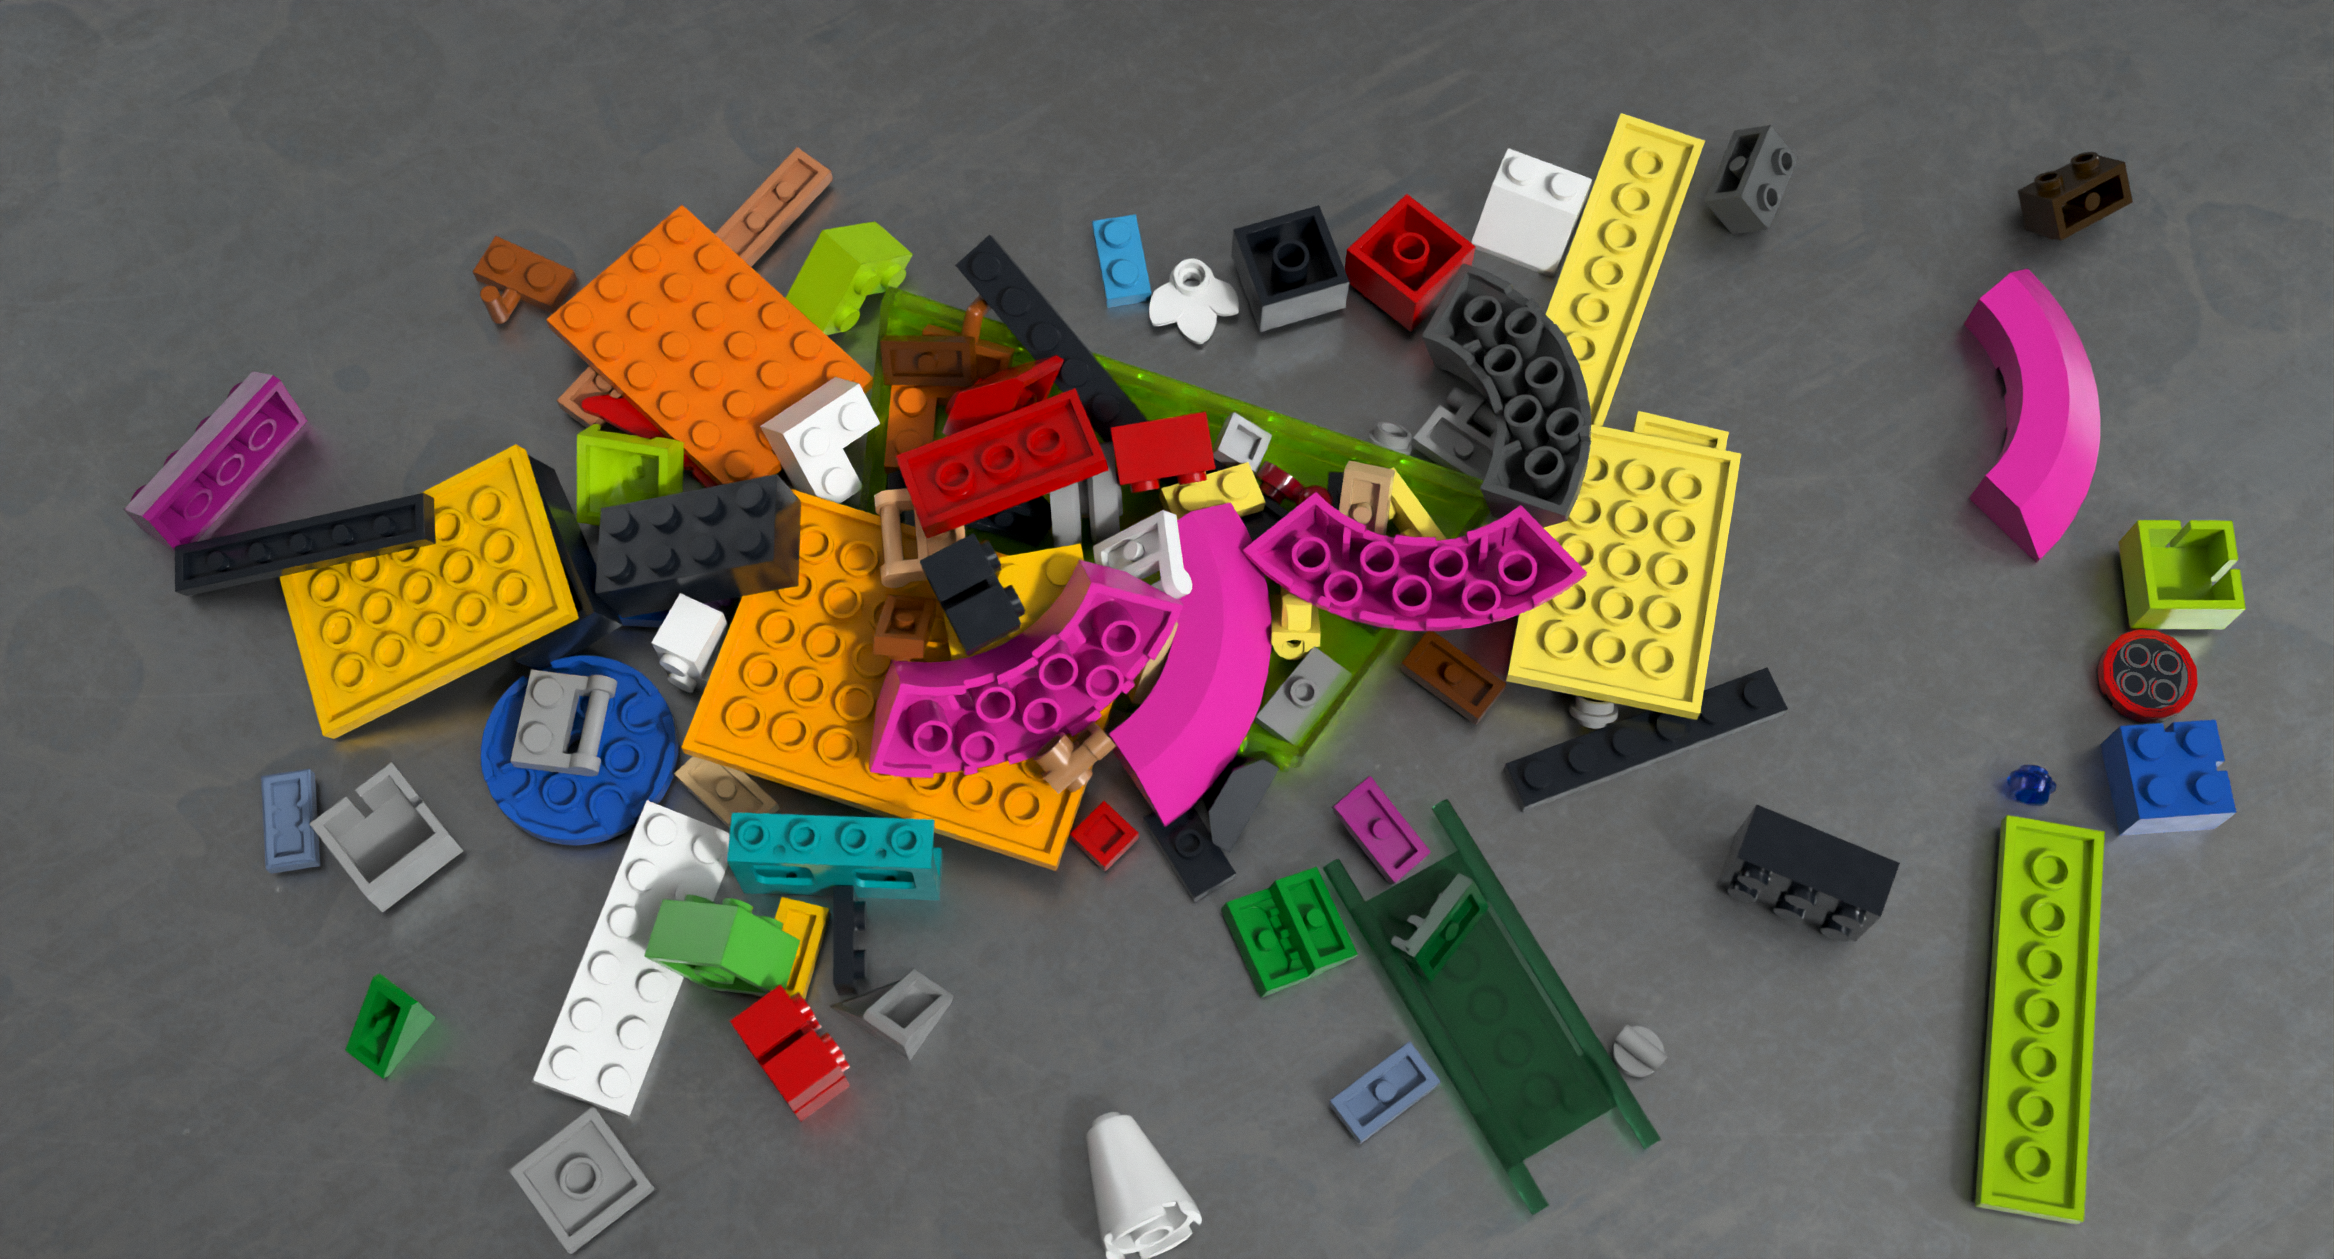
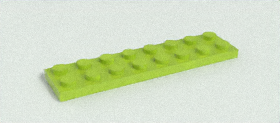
M2006 815L2001 820L1975 1207L2076 1225L2084 1222L2104 831Z

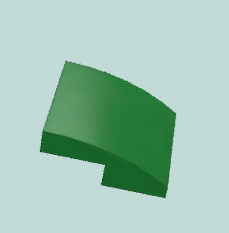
M1317 867L1275 880L1269 888L1226 902L1221 908V912L1261 998L1322 974L1358 955Z

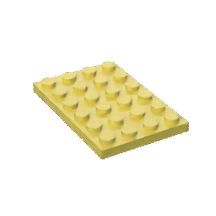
M1591 424V445L1588 465L1578 498L1567 521L1544 528L1587 572V575L1559 596L1518 615L1506 681L1697 720L1701 712L1741 453Z

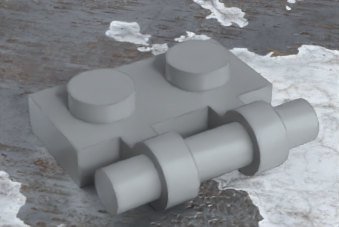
M1455 387L1446 402L1456 408L1458 412L1454 415L1439 405L1413 437L1411 445L1482 494L1480 487L1488 472L1493 455L1495 436H1497L1496 416L1492 410L1484 406L1486 403L1484 399L1475 393L1470 396L1458 387ZM1475 421L1490 431L1492 435L1488 438L1469 424Z

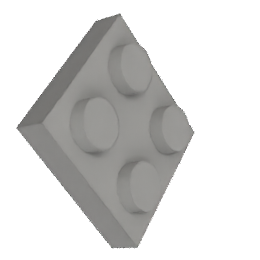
M594 1106L508 1170L569 1254H573L655 1190V1187Z

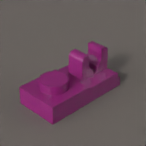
M1371 776L1366 777L1332 806L1333 813L1357 841L1361 849L1389 884L1396 883L1431 853Z

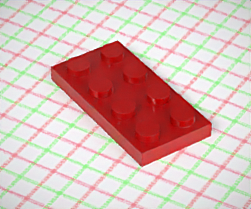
M1075 388L895 456L926 539L1109 470L1105 456Z

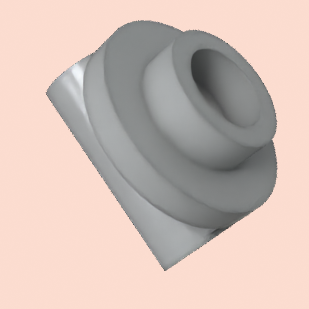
M1626 1025L1613 1044V1058L1617 1066L1626 1074L1634 1077H1644L1652 1074L1654 1071L1656 1072L1667 1058L1662 1041L1658 1035L1651 1029L1643 1026L1630 1027Z

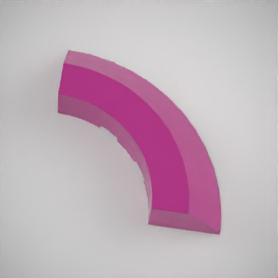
M2027 268L2009 273L1979 298L1964 322V325L1986 350L1995 369H2000L2007 390L2004 396L2006 407L2005 430H2007V435L2002 452L1999 454L1994 467L1985 475L1969 499L2037 563L2067 530L2088 493L2095 472L2100 445V408L2091 364L2078 333L2053 295Z
M1315 492L1243 549V554L1265 575L1290 593L1312 603V605L1349 620L1377 627L1406 631H1447L1473 628L1506 620L1532 610L1559 596L1587 575V572L1521 505L1491 524L1466 532V536L1436 541V537L1396 535L1395 538L1366 530V525L1344 515Z
M1231 502L1191 511L1177 520L1183 566L1191 578L1192 590L1191 593L1177 599L1184 606L1177 619L1178 627L1160 678L1140 707L1125 722L1109 733V738L1116 745L1112 750L1164 827L1189 810L1213 787V783L1233 761L1256 717L1268 676L1272 647V617L1267 582L1264 573L1243 554V549L1253 541Z
M1078 560L1070 580L1053 605L1034 624L1008 642L987 652L953 661L929 663L891 660L876 706L869 761L870 772L919 778H934V773L963 771L964 775L978 773L977 768L996 765L1008 761L1009 765L1032 758L1050 739L1063 732L1065 735L1070 733L1073 737L1083 731L1092 721L1095 722L1102 716L1100 711L1107 707L1122 691L1127 694L1135 686L1133 680L1150 659L1155 661L1169 638L1184 606L1183 603L1125 571Z

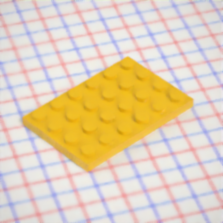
M515 444L421 492L434 498L436 544L279 577L323 736L332 739L342 736L579 619L526 449Z

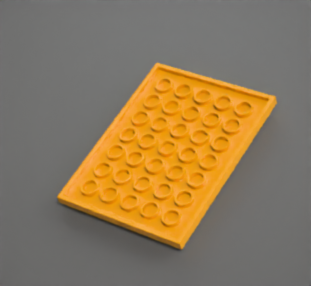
M791 489L801 500L799 585L742 596L681 746L683 752L883 817L935 820L934 833L1057 871L1087 782L1075 792L1071 793L1065 788L1058 794L1040 774L1043 769L1037 764L1034 757L1009 765L1008 761L996 765L977 768L978 773L964 775L963 771L934 773V778H919L870 772L869 761L876 706L892 660L886 655L873 654V636L888 594L936 598V617L923 659L914 658L908 660L910 662L952 661L943 608L928 580L909 582L907 585L898 588H890L882 584L880 568L885 562L881 516ZM901 523L904 560L918 559L916 528ZM995 551L998 558L1009 556ZM1116 698L1100 711L1102 716L1095 721L1104 732ZM1070 733L1066 735L1072 742L1078 738V734L1073 737Z

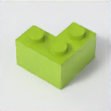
M876 221L822 230L785 298L826 335L847 332L858 321L860 317L859 309L867 295L892 291L903 282L906 276L905 268L913 254Z

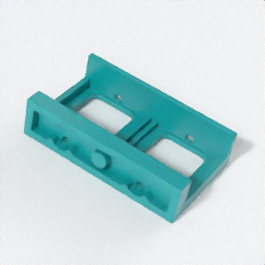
M732 812L727 862L744 893L834 897V886H854L858 898L940 900L943 852L942 848H933L935 820ZM790 875H796V876H797V878H788V877H789ZM889 878L895 879V881H886V880L889 879Z

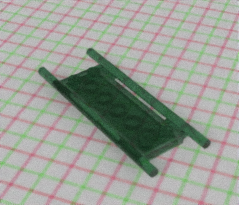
M1448 799L1437 803L1432 808V811L1457 849L1451 855L1366 902L1340 859L1328 863L1323 867V870L1531 1215L1534 1216L1550 1205L1524 1164L1528 1159L1599 1119L1616 1107L1620 1110L1644 1150L1657 1144L1662 1139ZM1458 873L1474 880L1485 901L1490 902L1584 1054L1578 1056L1488 910H1486L1431 983L1422 978L1412 962L1397 953L1391 943L1392 938L1397 936L1402 940H1409L1415 932L1410 927L1407 919L1411 915H1417L1426 919L1439 893L1449 886Z

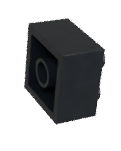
M1319 205L1233 229L1231 256L1260 332L1346 308L1349 279Z

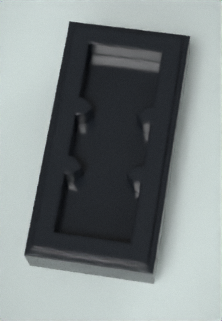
M1193 806L1166 827L1163 826L1154 812L1143 817V823L1194 903L1236 878L1235 870L1220 847L1213 844L1211 833Z

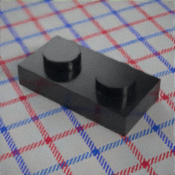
M834 886L833 985L838 996L858 995V980L867 979L866 949L858 950V931H867L866 901H858L854 886Z

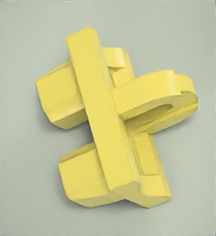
M1280 586V594H1270L1272 617L1271 645H1273L1275 652L1285 659L1298 660L1303 657L1305 658L1314 646L1320 647L1321 633L1318 607ZM1290 640H1299V642L1294 643V644H1293V643H1289L1288 641H1290Z

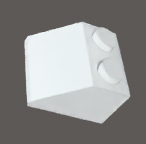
M1508 148L1491 186L1471 243L1476 246V250L1554 278L1585 205L1592 179Z

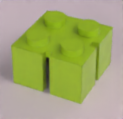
M2137 520L2118 542L2130 629L2224 630L2246 609L2240 569H2230L2238 561L2233 521L2190 520L2182 528L2181 520Z

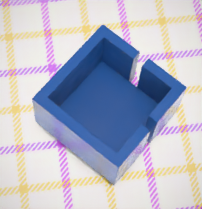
M2216 719L2173 722L2166 729H2164L2163 723L2119 726L2100 744L2119 836L2212 830L2237 813L2228 771L2217 770V767L2225 762Z

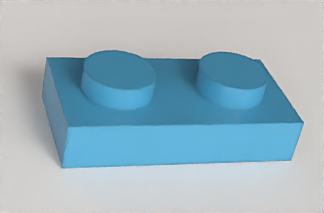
M1136 214L1092 221V231L1107 308L1149 302L1152 292Z

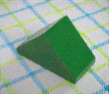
M379 973L371 980L345 1051L384 1079L392 1073L436 1017L418 1001Z

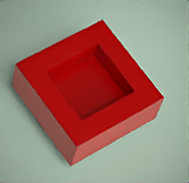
M1105 801L1070 833V840L1104 872L1139 839V832Z

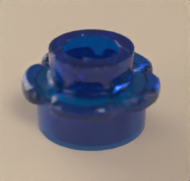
M2022 765L2018 770L2012 771L2007 778L2011 799L2027 806L2046 805L2049 802L2050 794L2054 793L2057 788V784L2052 781L2049 772L2038 765Z

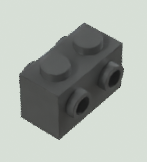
M1771 125L1734 130L1704 202L1732 234L1769 230L1798 158Z

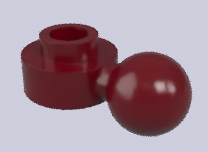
M1268 461L1263 463L1255 475V478L1261 482L1259 486L1261 492L1279 505L1286 499L1292 503L1295 502L1297 507L1317 492L1325 501L1333 506V498L1326 488L1319 485L1305 487L1287 472Z

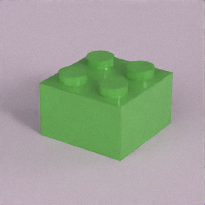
M686 895L684 901L662 900L644 957L706 989L765 996L780 984L786 989L800 940L782 931L784 925L782 922L770 917L752 914L753 907L746 902L724 898L722 904H715L704 897Z

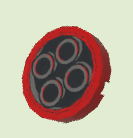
M2137 629L2120 635L2103 652L2097 667L2099 687L2103 695L2107 693L2109 699L2114 703L2112 707L2121 715L2137 722L2160 723L2176 716L2193 700L2198 686L2197 667L2188 650L2175 638L2157 630Z

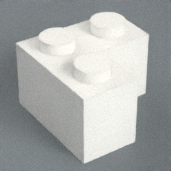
M834 377L760 426L796 491L841 504L864 488L843 450L844 447L880 424L859 383Z
M681 593L651 643L660 659L659 664L664 667L668 675L667 680L687 692H693L695 688L704 692L728 633L729 626L722 612Z

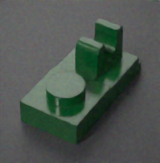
M1458 873L1449 886L1439 893L1426 919L1417 915H1411L1407 919L1410 927L1415 932L1409 940H1402L1400 937L1394 936L1391 943L1397 953L1412 962L1422 978L1431 983L1489 906L1474 880Z

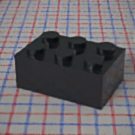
M1756 805L1734 836L1717 885L1727 888L1728 894L1740 901L1747 903L1758 901L1773 907L1775 914L1783 919L1792 922H1802L1804 920L1821 927V932L1831 939L1842 942L1849 940L1856 942L1881 917L1900 863L1765 807Z

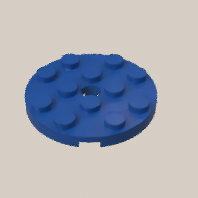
M584 655L560 658L550 662L552 666L541 671L587 677L603 675L611 677L618 682L615 697L610 698L597 754V757L601 759L598 775L583 776L514 767L510 760L529 677L525 678L524 675L505 691L491 711L482 736L481 767L484 780L493 799L507 818L517 827L547 842L561 845H588L612 839L635 827L647 800L655 804L660 803L674 777L679 753V740L676 724L666 701L655 685L642 673L622 662L600 656ZM579 695L568 749L573 742L581 739L589 702L588 696Z

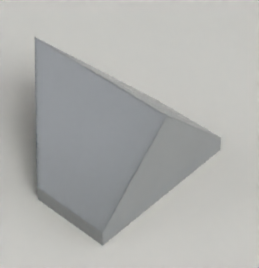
M913 969L901 980L830 1005V1007L910 1061L949 1007L954 995Z

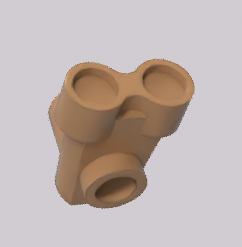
M1094 721L1077 735L1078 738L1074 742L1063 732L1057 734L1034 757V760L1043 769L1040 774L1058 794L1065 788L1071 793L1081 788L1093 775L1089 767L1097 760L1101 761L1116 747L1115 743Z

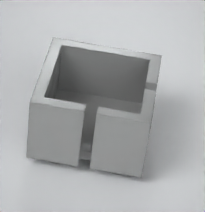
M392 762L355 789L358 795L374 811L370 815L365 817L346 796L310 823V826L366 898L382 913L463 852L462 848Z

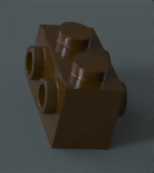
M2084 152L2071 158V163L2055 171H2048L2036 176L2033 183L2017 191L2026 231L2046 236L2048 239L2062 241L2133 203L2125 162L2100 156L2096 152Z

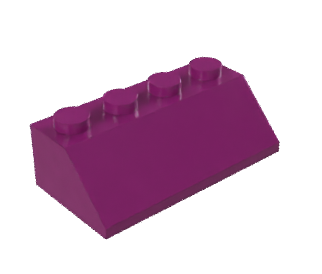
M252 371L243 382H239L230 390L227 399L211 416L204 418L199 423L194 435L180 450L174 451L167 457L163 468L151 481L136 490L130 503L123 510L142 530L175 553V546L197 542L308 420L280 379L271 374Z

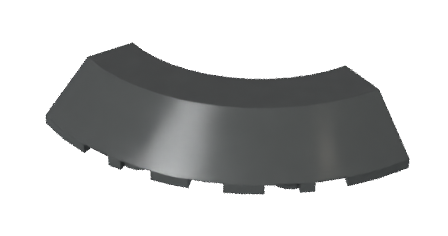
M1463 263L1425 329L1422 338L1434 365L1457 375L1476 388L1486 398L1495 413L1497 436H1495L1489 469L1480 490L1492 516L1500 519L1521 505L1543 528L1568 520L1580 493L1588 465L1591 445V409L1588 390L1580 365L1564 333L1557 324H1554L1541 311L1539 304L1532 298L1528 300L1513 289L1511 283L1490 272Z

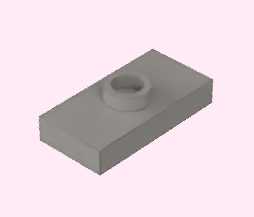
M1314 646L1259 712L1255 722L1290 749L1294 750L1350 682L1352 673Z

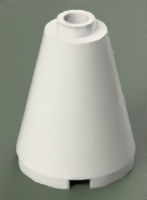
M1109 1112L1093 1121L1092 1128L1086 1134V1142L1101 1246L1107 1259H1125L1124 1254L1139 1252L1141 1259H1148L1166 1252L1187 1240L1193 1234L1189 1226L1193 1220L1199 1225L1202 1222L1198 1206L1131 1116L1120 1115L1119 1112Z

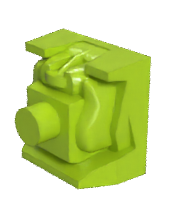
M593 424L578 433L577 522L600 526L601 508L682 493L684 442L661 437L651 440L634 435L600 431V425Z

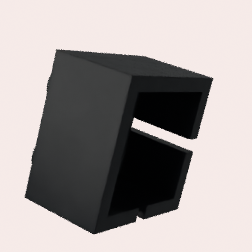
M973 533L919 561L967 656L1021 628L1019 617L1024 615L1025 609L1012 584L1003 588L995 573L1001 571L1002 565L989 540L979 543Z

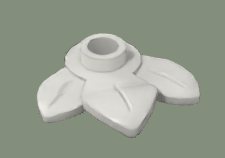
M1186 259L1177 264L1170 273L1169 282L1154 291L1149 306V317L1153 326H1163L1176 322L1181 334L1190 342L1199 345L1206 342L1212 336L1216 327L1217 315L1232 316L1239 312L1238 296L1234 288L1229 283L1214 278L1211 269L1198 259ZM1193 279L1196 280L1199 283V285L1195 287H1189L1184 285V282Z

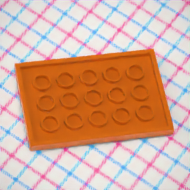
M683 205L679 206L546 319L549 329L668 439L684 442V454L717 485L775 475L782 470L783 467L760 426L834 377L859 383L864 394L874 387V378Z

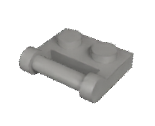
M531 670L510 760L514 767L583 776H597L601 764V759L597 757L608 702L610 698L615 697L618 682L611 677L603 675L587 677ZM579 695L588 696L589 702L578 753L567 754Z

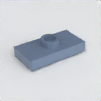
M311 769L261 776L266 870L273 874L320 866L319 836L310 826V823L318 818L315 773Z

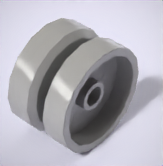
M1113 442L1099 443L1108 465V471L1050 492L1054 548L1080 544L1082 542L1080 519L1089 518L1091 541L1094 545L1120 532L1119 516L1123 515L1122 492L1118 472H1116Z

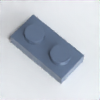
M1409 1041L1329 1101V1105L1360 1145L1439 1086L1441 1081Z

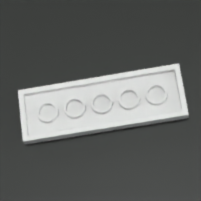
M648 800L645 802L531 1081L532 1083L621 1116H630L684 978L644 957L662 900L684 901L686 895H696L714 901L728 866L729 832Z

